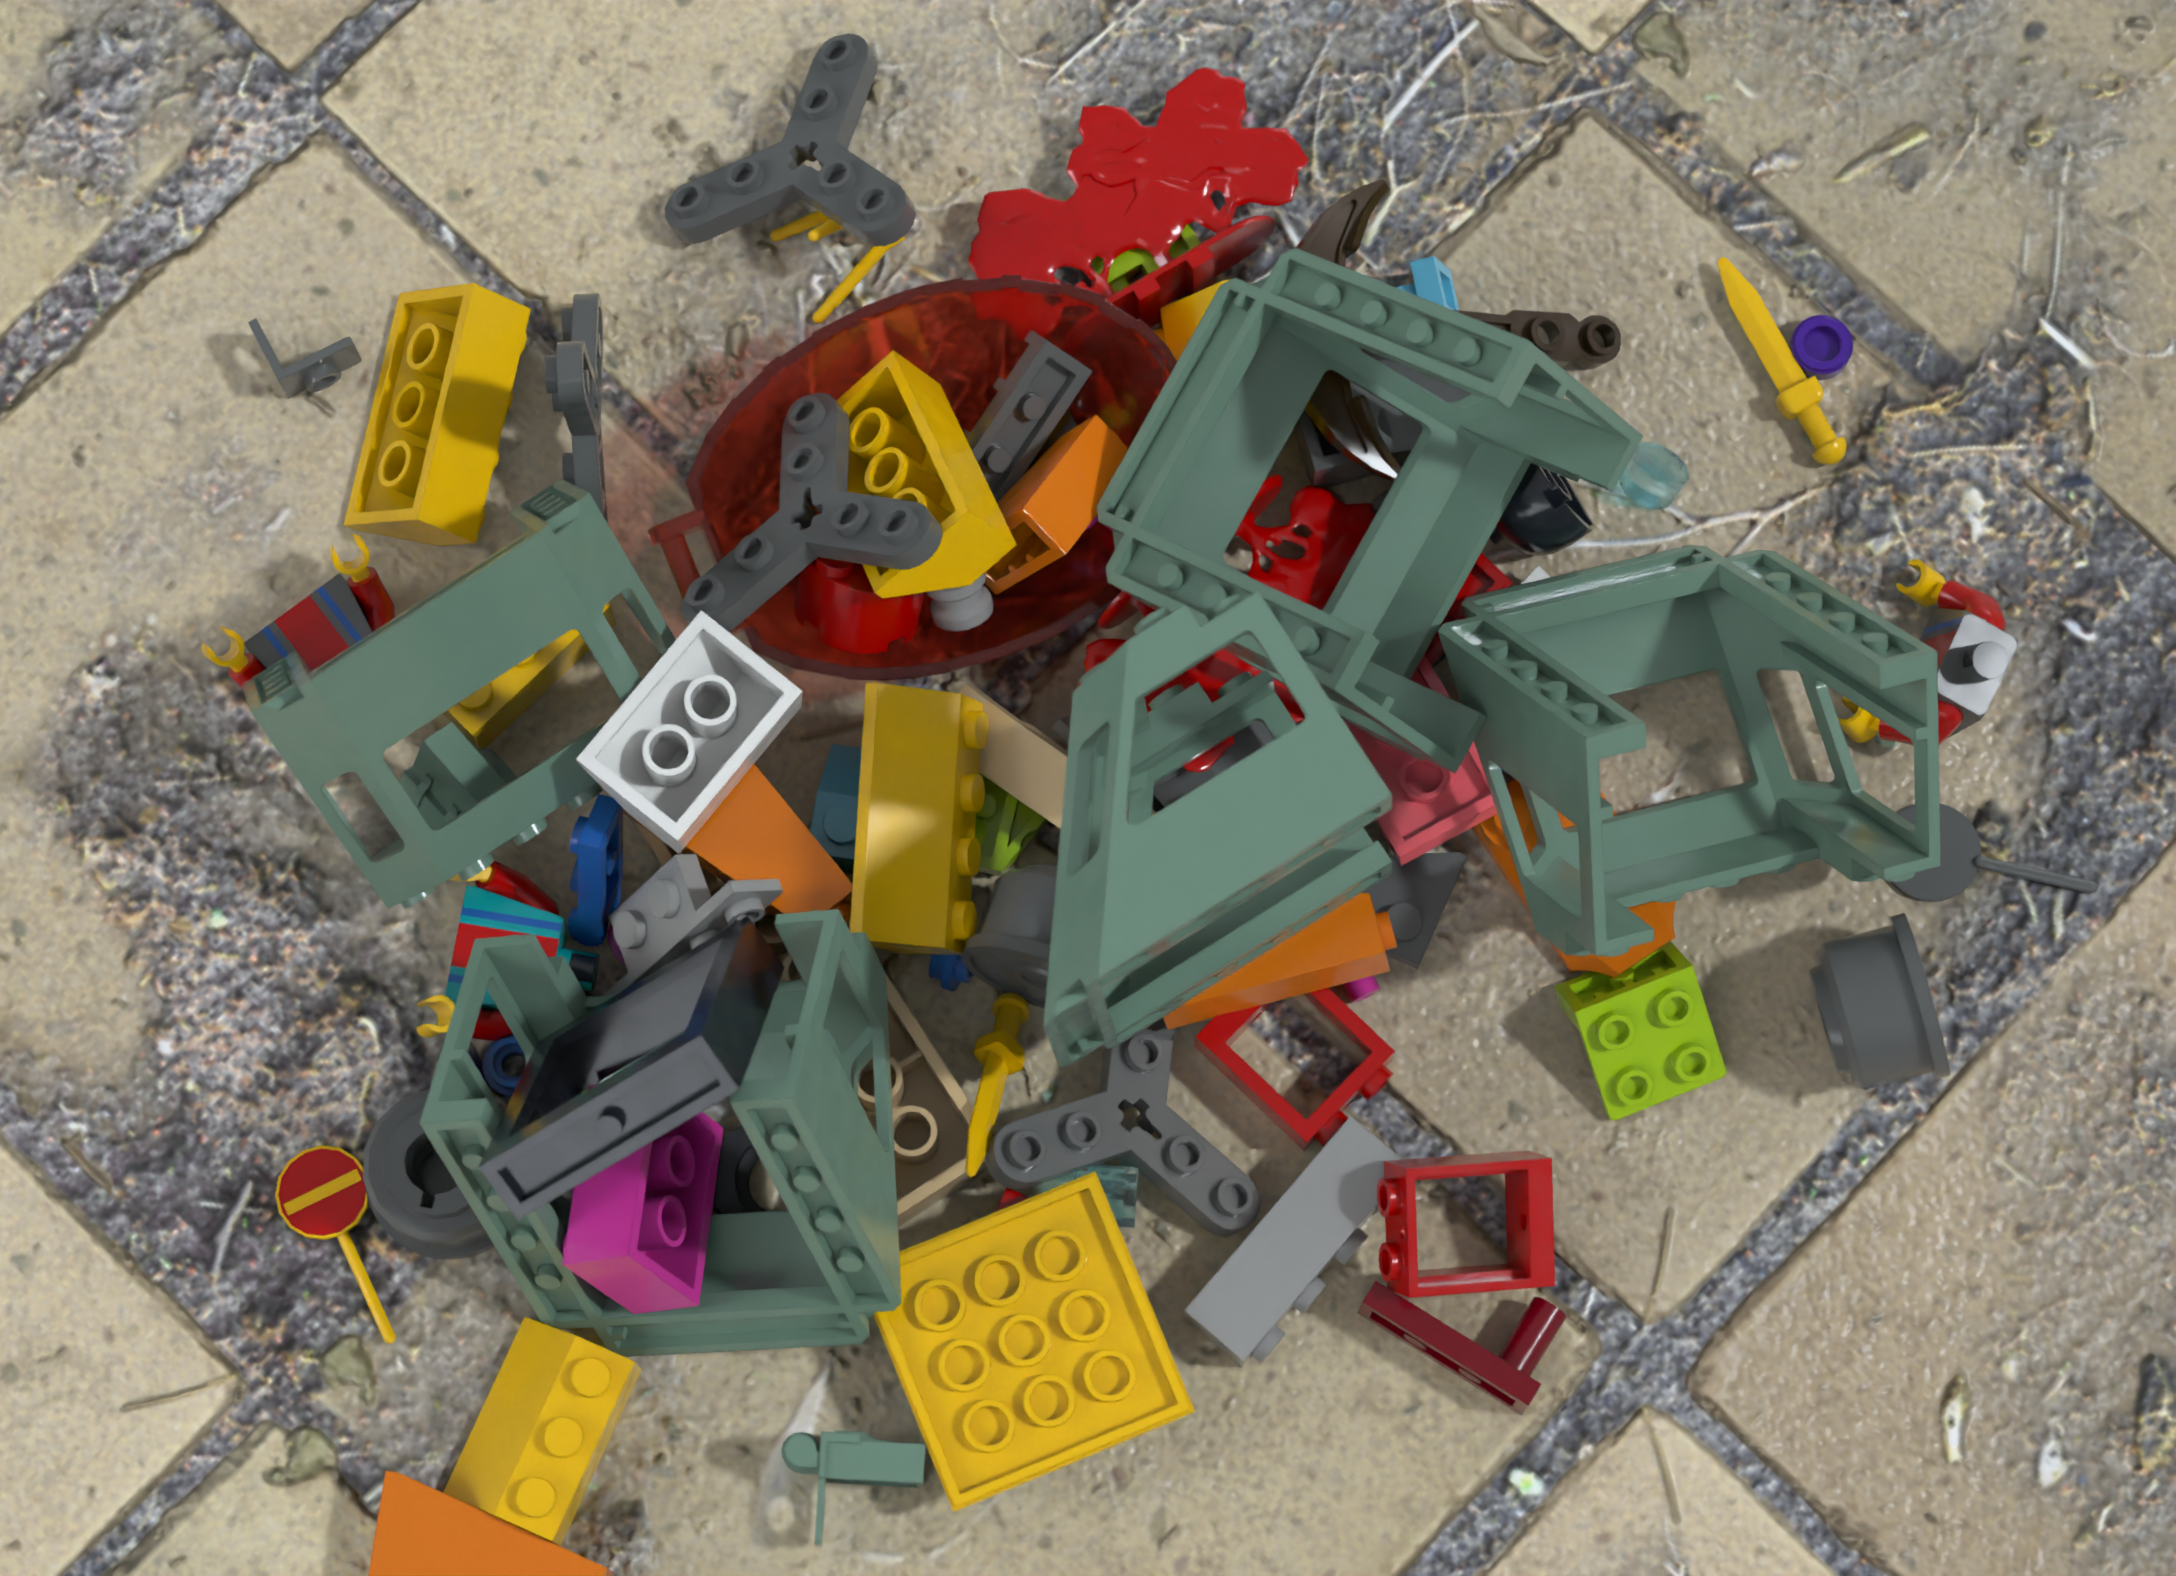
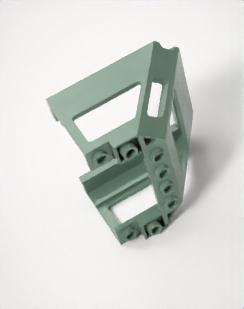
M1294 248L1280 255L1269 276L1253 284L1233 278L1221 284L1096 506L1098 522L1112 529L1115 551L1106 565L1107 580L1111 585L1156 611L1168 608L1172 613L1186 604L1200 627L1209 622L1206 614L1221 601L1236 594H1240L1243 599H1246L1259 591L1342 719L1378 740L1422 761L1426 759L1456 774L1487 717L1472 708L1411 681V677L1530 464H1535L1575 482L1582 479L1613 492L1643 435L1529 340L1311 253ZM1361 348L1472 394L1455 402H1446L1364 353ZM1332 370L1418 421L1422 426V433L1321 611L1245 575L1228 565L1224 561L1223 554L1324 373ZM1245 634L1222 648L1261 672L1267 669L1273 679L1285 685L1254 636Z
M559 479L508 512L523 536L310 673L297 651L294 650L242 684L250 712L388 909L401 903L404 909L415 905L430 895L437 885L446 882L456 874H458L462 881L472 878L494 862L495 859L490 852L508 840L512 839L516 846L521 845L548 827L549 824L544 817L566 803L570 810H574L596 797L603 790L601 785L576 762V758L612 716L438 829H432L428 826L383 759V753L386 749L570 630L579 631L623 704L643 679L603 615L604 606L619 593L623 596L661 657L676 641L590 493L563 479ZM347 772L358 774L400 836L373 855L369 853L324 785Z
M1687 545L1466 597L1461 603L1465 619L1444 623L1437 630L1461 703L1487 717L1474 743L1536 931L1565 955L1586 956L1594 954L1595 956L1613 957L1625 954L1632 946L1654 941V929L1628 909L1629 907L1652 901L1661 903L1673 902L1681 899L1684 893L1706 887H1731L1736 885L1741 878L1764 872L1773 874L1785 873L1794 869L1795 864L1818 858L1839 871L1846 878L1857 882H1869L1879 878L1891 882L1906 881L1913 878L1916 872L1941 866L1937 651L1775 551L1754 550L1722 557L1706 546ZM1716 669L1751 769V780L1747 783L1613 816V805L1600 795L1599 759L1647 748L1646 723L1607 695ZM1774 669L1799 672L1834 772L1833 781L1818 782L1795 780L1792 778L1757 676L1759 670ZM1827 686L1912 741L1914 746L1915 825L1863 791ZM1501 769L1520 782L1537 833V843L1530 853H1528ZM1557 811L1576 826L1563 828Z
M1259 591L1246 599H1243L1240 594H1236L1221 601L1206 614L1209 622L1201 627L1186 604L1172 613L1168 608H1162L1151 613L1134 627L1133 630L1136 633L1134 637L1127 640L1106 661L1093 667L1081 677V685L1073 692L1043 1028L1060 1069L1072 1065L1104 1044L1107 1049L1120 1045L1392 874V861L1378 840L1373 843L1363 828L1392 809V794ZM1250 634L1254 636L1306 717L1301 724L1296 725L1277 696L1274 689V680L1267 669L1255 677H1252L1250 672L1234 677L1218 690L1217 694L1220 698L1213 703L1199 682L1184 690L1182 685H1176L1167 689L1151 701L1149 706L1152 711L1147 713L1144 697L1241 636ZM1260 721L1264 723L1274 738L1272 742L1152 816L1154 786L1158 781L1253 722ZM1128 802H1129L1128 821H1127V809H1128Z
M839 909L777 914L774 925L802 979L779 982L741 1088L731 1094L730 1098L733 1110L788 1210L711 1215L699 1306L639 1314L631 1313L562 1265L564 1256L563 1239L568 1230L571 1199L560 1195L520 1220H517L478 1168L504 1112L468 1054L486 989L523 1050L526 1065L538 1041L615 995L587 997L565 957H547L535 934L475 939L419 1124L542 1323L557 1329L594 1328L606 1349L624 1357L862 1344L869 1337V1319L876 1312L894 1311L902 1303L886 973L866 933H850ZM683 1031L682 1033L678 1034L677 1036L673 1037L672 1039L668 1040L667 1042L663 1043L662 1045L658 1046L657 1048L653 1049L652 1051L648 1052L642 1057L636 1059L635 1061L631 1062L630 1064L626 1065L625 1067L621 1068L620 1070L616 1071L615 1073L611 1074L610 1076L606 1077L605 1079L601 1080L596 1084H599L602 1081L608 1079L609 1077L613 1076L614 1074L618 1073L619 1071L623 1070L624 1068L628 1067L629 1065L633 1064L634 1062L638 1061L639 1059L643 1058L649 1053L655 1051L656 1049L660 1048L661 1046L665 1045L666 1043L685 1033V1031ZM872 1058L876 1132L858 1099V1078L860 1072Z

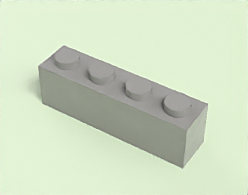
M1350 1116L1184 1310L1183 1318L1239 1366L1243 1367L1251 1356L1262 1363L1286 1334L1278 1327L1293 1307L1300 1313H1305L1327 1286L1319 1278L1335 1258L1345 1265L1369 1237L1360 1228L1376 1210L1379 1211L1377 1185L1379 1180L1384 1178V1161L1401 1160L1402 1158Z

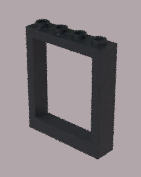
M748 916L537 1042L478 1167L517 1220H520L740 1090L785 968ZM685 1031V1033L681 1034L680 1036L676 1037L675 1039L671 1040L670 1042L666 1043L665 1045L661 1046L655 1051L649 1053L648 1055L644 1056L643 1058L639 1059L638 1061L634 1062L633 1064L629 1065L628 1067L624 1068L623 1070L619 1071L618 1073L614 1074L608 1079L602 1081L601 1083L582 1093L584 1090L588 1089L590 1085H595L596 1083L600 1082L601 1080L605 1079L606 1077L610 1076L611 1074L615 1073L616 1071L620 1070L621 1068L625 1067L626 1065L630 1064L631 1062L642 1057L643 1055L647 1054L648 1052L652 1051L653 1049L657 1048L658 1046L662 1045L663 1043L667 1042L668 1040Z

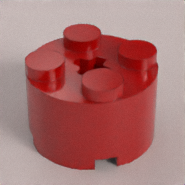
M817 557L799 573L793 611L796 620L802 627L804 626V621L807 620L818 629L817 639L824 644L852 653L876 654L888 651L891 641L904 637L905 644L915 636L925 592L881 598L875 594L862 564Z

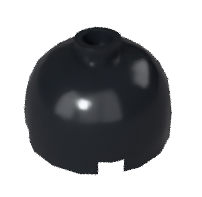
M1531 463L1489 538L1496 545L1506 539L1514 548L1522 553L1534 556L1548 555L1572 545L1593 530L1590 527L1592 521L1566 477Z

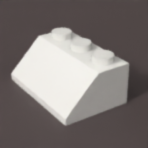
M701 610L576 758V762L632 817L677 853H680L802 707V690Z

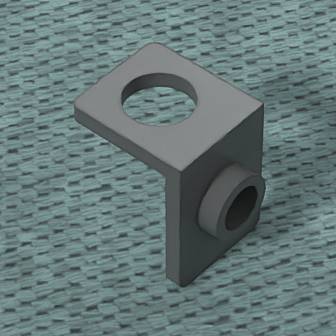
M255 318L248 322L288 399L307 389L309 392H318L330 387L341 378L342 371L362 361L351 337H345L283 369L258 320Z

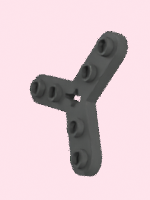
M843 34L828 39L819 48L813 58L781 142L685 183L673 192L665 206V218L679 239L686 243L694 244L708 241L801 199L863 242L872 246L892 244L908 233L914 224L916 213L915 206L899 184L847 150L877 72L878 62L866 40L859 35ZM805 160L811 162L817 160L822 168L820 171H817L811 166L808 167L802 163Z
M599 293L574 294L573 307H562L563 342H557L556 355H545L547 394H552L554 412H563L571 433L573 453H563V480L589 492L608 524L601 429L604 340L601 298Z
M820 392L803 396L791 405L782 427L779 511L752 534L743 538L737 547L703 576H700L690 584L682 601L681 611L684 619L690 624L702 610L725 630L730 632L817 557L898 570L912 569L922 565L938 549L943 537L942 526L925 505L918 502L848 492L850 425L848 414L830 394ZM813 506L818 510L820 514L816 515V510L813 508Z
M1163 1018L1120 1045L1107 1049L1104 1044L1098 1094L1010 1122L993 1134L985 1156L986 1166L992 1177L1004 1187L1015 1190L1030 1188L1122 1157L1201 1227L1218 1236L1227 1237L1239 1233L1256 1219L1260 1210V1196L1256 1185L1249 1176L1166 1105L1175 1028L1168 1030ZM1133 1106L1140 1113L1136 1120L1138 1126L1127 1131L1120 1124L1124 1118L1122 1111ZM1153 1132L1158 1135L1157 1139L1151 1135Z

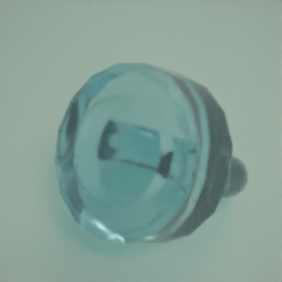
M1645 442L1640 443L1619 479V483L1624 493L1636 504L1647 509L1661 510L1667 508L1679 495L1689 480V472L1686 464L1674 452L1662 445Z

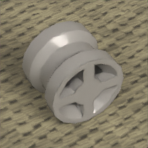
M986 573L982 574L970 586L926 592L929 597L933 598L930 602V613L937 627L947 631H963L979 626L990 617L993 612V600L989 590L983 586Z

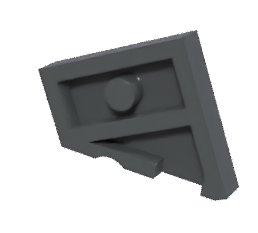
M1460 852L1424 853L1402 866L1395 855H1388L1392 861V874L1363 892L1370 893L1375 913L1388 910L1397 948L1386 950V956L1413 968H1419L1465 864L1467 855Z

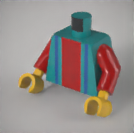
M494 860L486 869L468 880L462 881L458 874L449 879L457 882L475 881L477 887L466 885L445 996L434 995L417 1003L419 1007H431L438 1016L437 1025L424 1024L416 1027L420 1036L429 1038L448 1031L475 939L535 934L547 957L564 956L582 989L594 990L599 970V954L566 949L569 927L565 919L559 916L557 903L526 875ZM486 989L472 1038L498 1041L513 1033Z

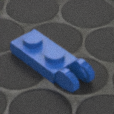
M598 794L589 817H578L573 828L569 847L570 853L577 854V860L570 880V890L578 893V907L572 908L567 919L568 931L573 940L579 942L578 944L581 943L592 948L593 946L599 947L604 942L608 932V915L618 908L621 901V880L623 878V807L613 797Z

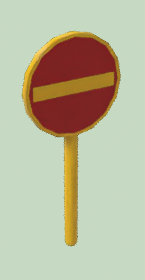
M320 1145L303 1150L287 1162L278 1177L275 1198L279 1214L290 1229L306 1238L328 1240L337 1237L383 1340L387 1344H391L396 1340V1335L348 1232L359 1224L369 1205L363 1180V1166L355 1156L339 1147Z

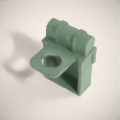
M451 722L422 742L413 766L404 771L399 783L428 826L432 829H438L517 778V776L493 750L483 748L477 751Z
M835 1430V1432L821 1431L820 1445L811 1434L797 1432L788 1436L782 1446V1458L789 1469L800 1474L818 1475L819 1478L815 1546L822 1547L826 1483L924 1488L925 1444L887 1442V1440L873 1439L865 1432Z

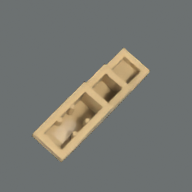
M964 683L958 693L982 702L983 711L986 713L989 723L987 744L984 749H980L979 772L1061 829L1068 751L1033 725L1020 721L979 689ZM1128 802V809H1127V821H1128L1129 802Z

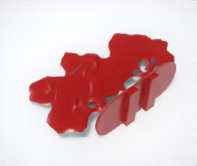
M1205 67L1195 70L1174 88L1166 92L1165 106L1160 113L1157 125L1154 127L1142 125L1137 118L1130 115L1126 107L1107 105L1096 107L1083 106L1078 126V132L1083 138L1082 144L1072 149L1066 173L1077 186L1074 195L1063 201L1047 197L1041 192L1027 188L992 191L984 195L977 218L979 232L971 242V251L967 260L979 279L971 294V299L976 305L975 313L979 317H1003L1012 325L1018 336L1026 337L1029 331L1033 330L1040 336L1045 337L1051 334L1061 320V309L1065 302L1091 301L1097 303V305L1078 318L1067 331L1064 345L1069 352L1091 348L1133 324H1136L1139 331L1143 333L1160 323V308L1186 293L1192 295L1214 285L1215 276L1236 265L1265 243L1275 229L1276 223L1274 219L1270 216L1257 215L1231 226L1236 207L1250 202L1269 206H1280L1292 202L1295 189L1299 185L1298 171L1307 166L1309 159L1298 142L1285 128L1243 127L1241 121L1247 111L1244 94L1245 83L1234 76H1222L1219 70ZM1214 190L1221 191L1225 197V205L1219 211L1210 197ZM1196 221L1203 227L1216 233L1213 237L1175 259L1169 253L1171 244L1177 241L1187 224ZM1140 248L1149 251L1159 268L1116 293L1107 283L1109 270L1114 260L1131 249ZM1096 256L1103 259V270L1100 274H1097L1090 267ZM1063 266L1082 270L1091 279L1093 284L1091 287H1087L1082 280L1075 284V289L1056 279L1054 273L1057 268ZM1051 287L1060 290L1063 297L1051 301L1046 297L1044 291Z
M1276 474L1264 480L1233 538L1237 535L1252 547L1253 560L1251 568L1246 574L1247 576L1322 611L1375 517L1373 505L1371 503L1344 504L1328 488L1307 485L1296 492L1289 507L1291 514L1289 525L1278 527L1257 526L1254 520L1266 510L1281 491L1283 479L1281 475ZM1302 524L1308 527L1311 534L1308 538L1298 536L1292 529ZM1282 538L1303 546L1305 554L1297 560L1279 557L1266 547V543L1271 541L1277 547L1283 543ZM1261 555H1265L1272 561V566L1268 573L1261 570L1259 563ZM1122 591L1103 612L1097 626L1101 629H1112L1125 622L1138 611L1141 612L1144 619L1156 610ZM1098 639L1088 644L1084 660L1086 673L1111 657L1127 640ZM1220 649L1146 695L1144 699L1147 713L1152 711L1149 706L1151 701L1173 686L1182 685L1184 690L1199 682L1213 703L1220 698L1217 694L1218 690L1228 681L1245 672H1250L1252 677H1255L1261 671L1227 651ZM1273 679L1275 692L1294 722L1304 721L1306 716L1288 688ZM1234 735L1183 767L1186 771L1200 773L1209 770L1225 751L1234 744Z

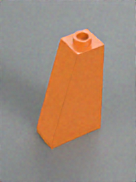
M753 764L680 853L696 854L700 866L726 884L732 880L779 879L783 893L764 909L775 918L777 914L839 909L845 923H847L851 916L852 882L758 767ZM623 808L624 815H626L627 817L638 823L640 826L651 832Z
M1370 893L1359 894L1164 1016L1163 1019L1167 1029L1177 1028L1211 1019L1216 1015L1260 1006L1389 972L1390 968L1385 951L1397 948L1388 910L1375 913Z
M385 1471L368 1576L613 1575L611 1570L402 1474Z

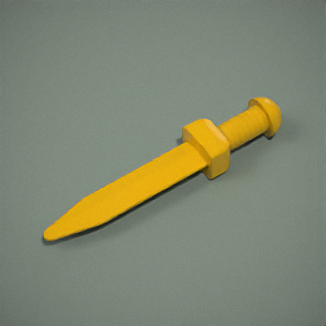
M1719 258L1717 266L1729 306L1780 393L1775 401L1778 409L1786 419L1794 420L1798 418L1816 450L1812 454L1815 461L1822 465L1838 463L1846 453L1847 444L1844 437L1837 439L1819 407L1823 398V389L1816 376L1809 379L1806 378L1755 288L1727 258Z
M1005 993L995 1000L992 1006V1012L996 1018L993 1032L979 1037L976 1041L974 1055L984 1068L967 1134L966 1173L969 1177L975 1176L988 1152L1007 1076L1022 1071L1026 1054L1024 1048L1018 1043L1017 1036L1020 1024L1028 1020L1030 1010L1027 1001L1016 993Z

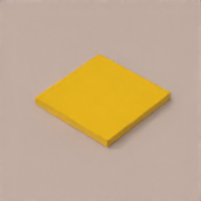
M1096 1171L899 1252L902 1303L894 1311L876 1312L874 1317L954 1513L1195 1413Z

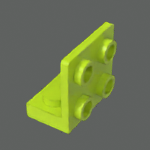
M1671 941L1615 978L1591 971L1554 986L1560 1008L1579 1030L1605 1112L1611 1120L1616 1121L1721 1079L1726 1075V1068L1694 967Z

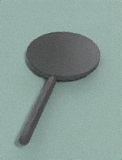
M1941 803V866L1916 872L1913 878L1906 881L1891 882L1900 892L1908 897L1925 902L1944 901L1960 894L1973 881L1978 869L2087 893H2095L2098 890V884L2095 881L1981 856L1979 836L1971 822L1958 810ZM1914 804L1903 809L1898 814L1915 825Z

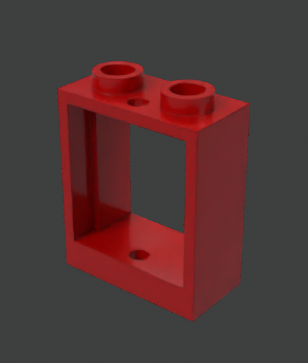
M1329 988L1303 995L1363 1050L1368 1057L1307 1120L1230 1048L1239 1036L1273 1002L1216 1015L1195 1037L1194 1047L1303 1151L1315 1140L1324 1147L1347 1121L1348 1117L1343 1111L1360 1094L1368 1102L1394 1075L1387 1066L1392 1061L1395 1051Z
M1526 1150L1384 1161V1178H1381L1377 1185V1203L1381 1215L1385 1217L1386 1243H1382L1379 1249V1268L1382 1278L1387 1282L1388 1289L1408 1298L1555 1286L1551 1157ZM1505 1174L1507 1263L1418 1270L1415 1180Z

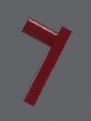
M1377 1281L1374 1282L1357 1312L1520 1415L1527 1409L1542 1385L1531 1378V1375L1567 1318L1566 1314L1558 1307L1540 1297L1534 1296L1500 1353L1496 1356Z

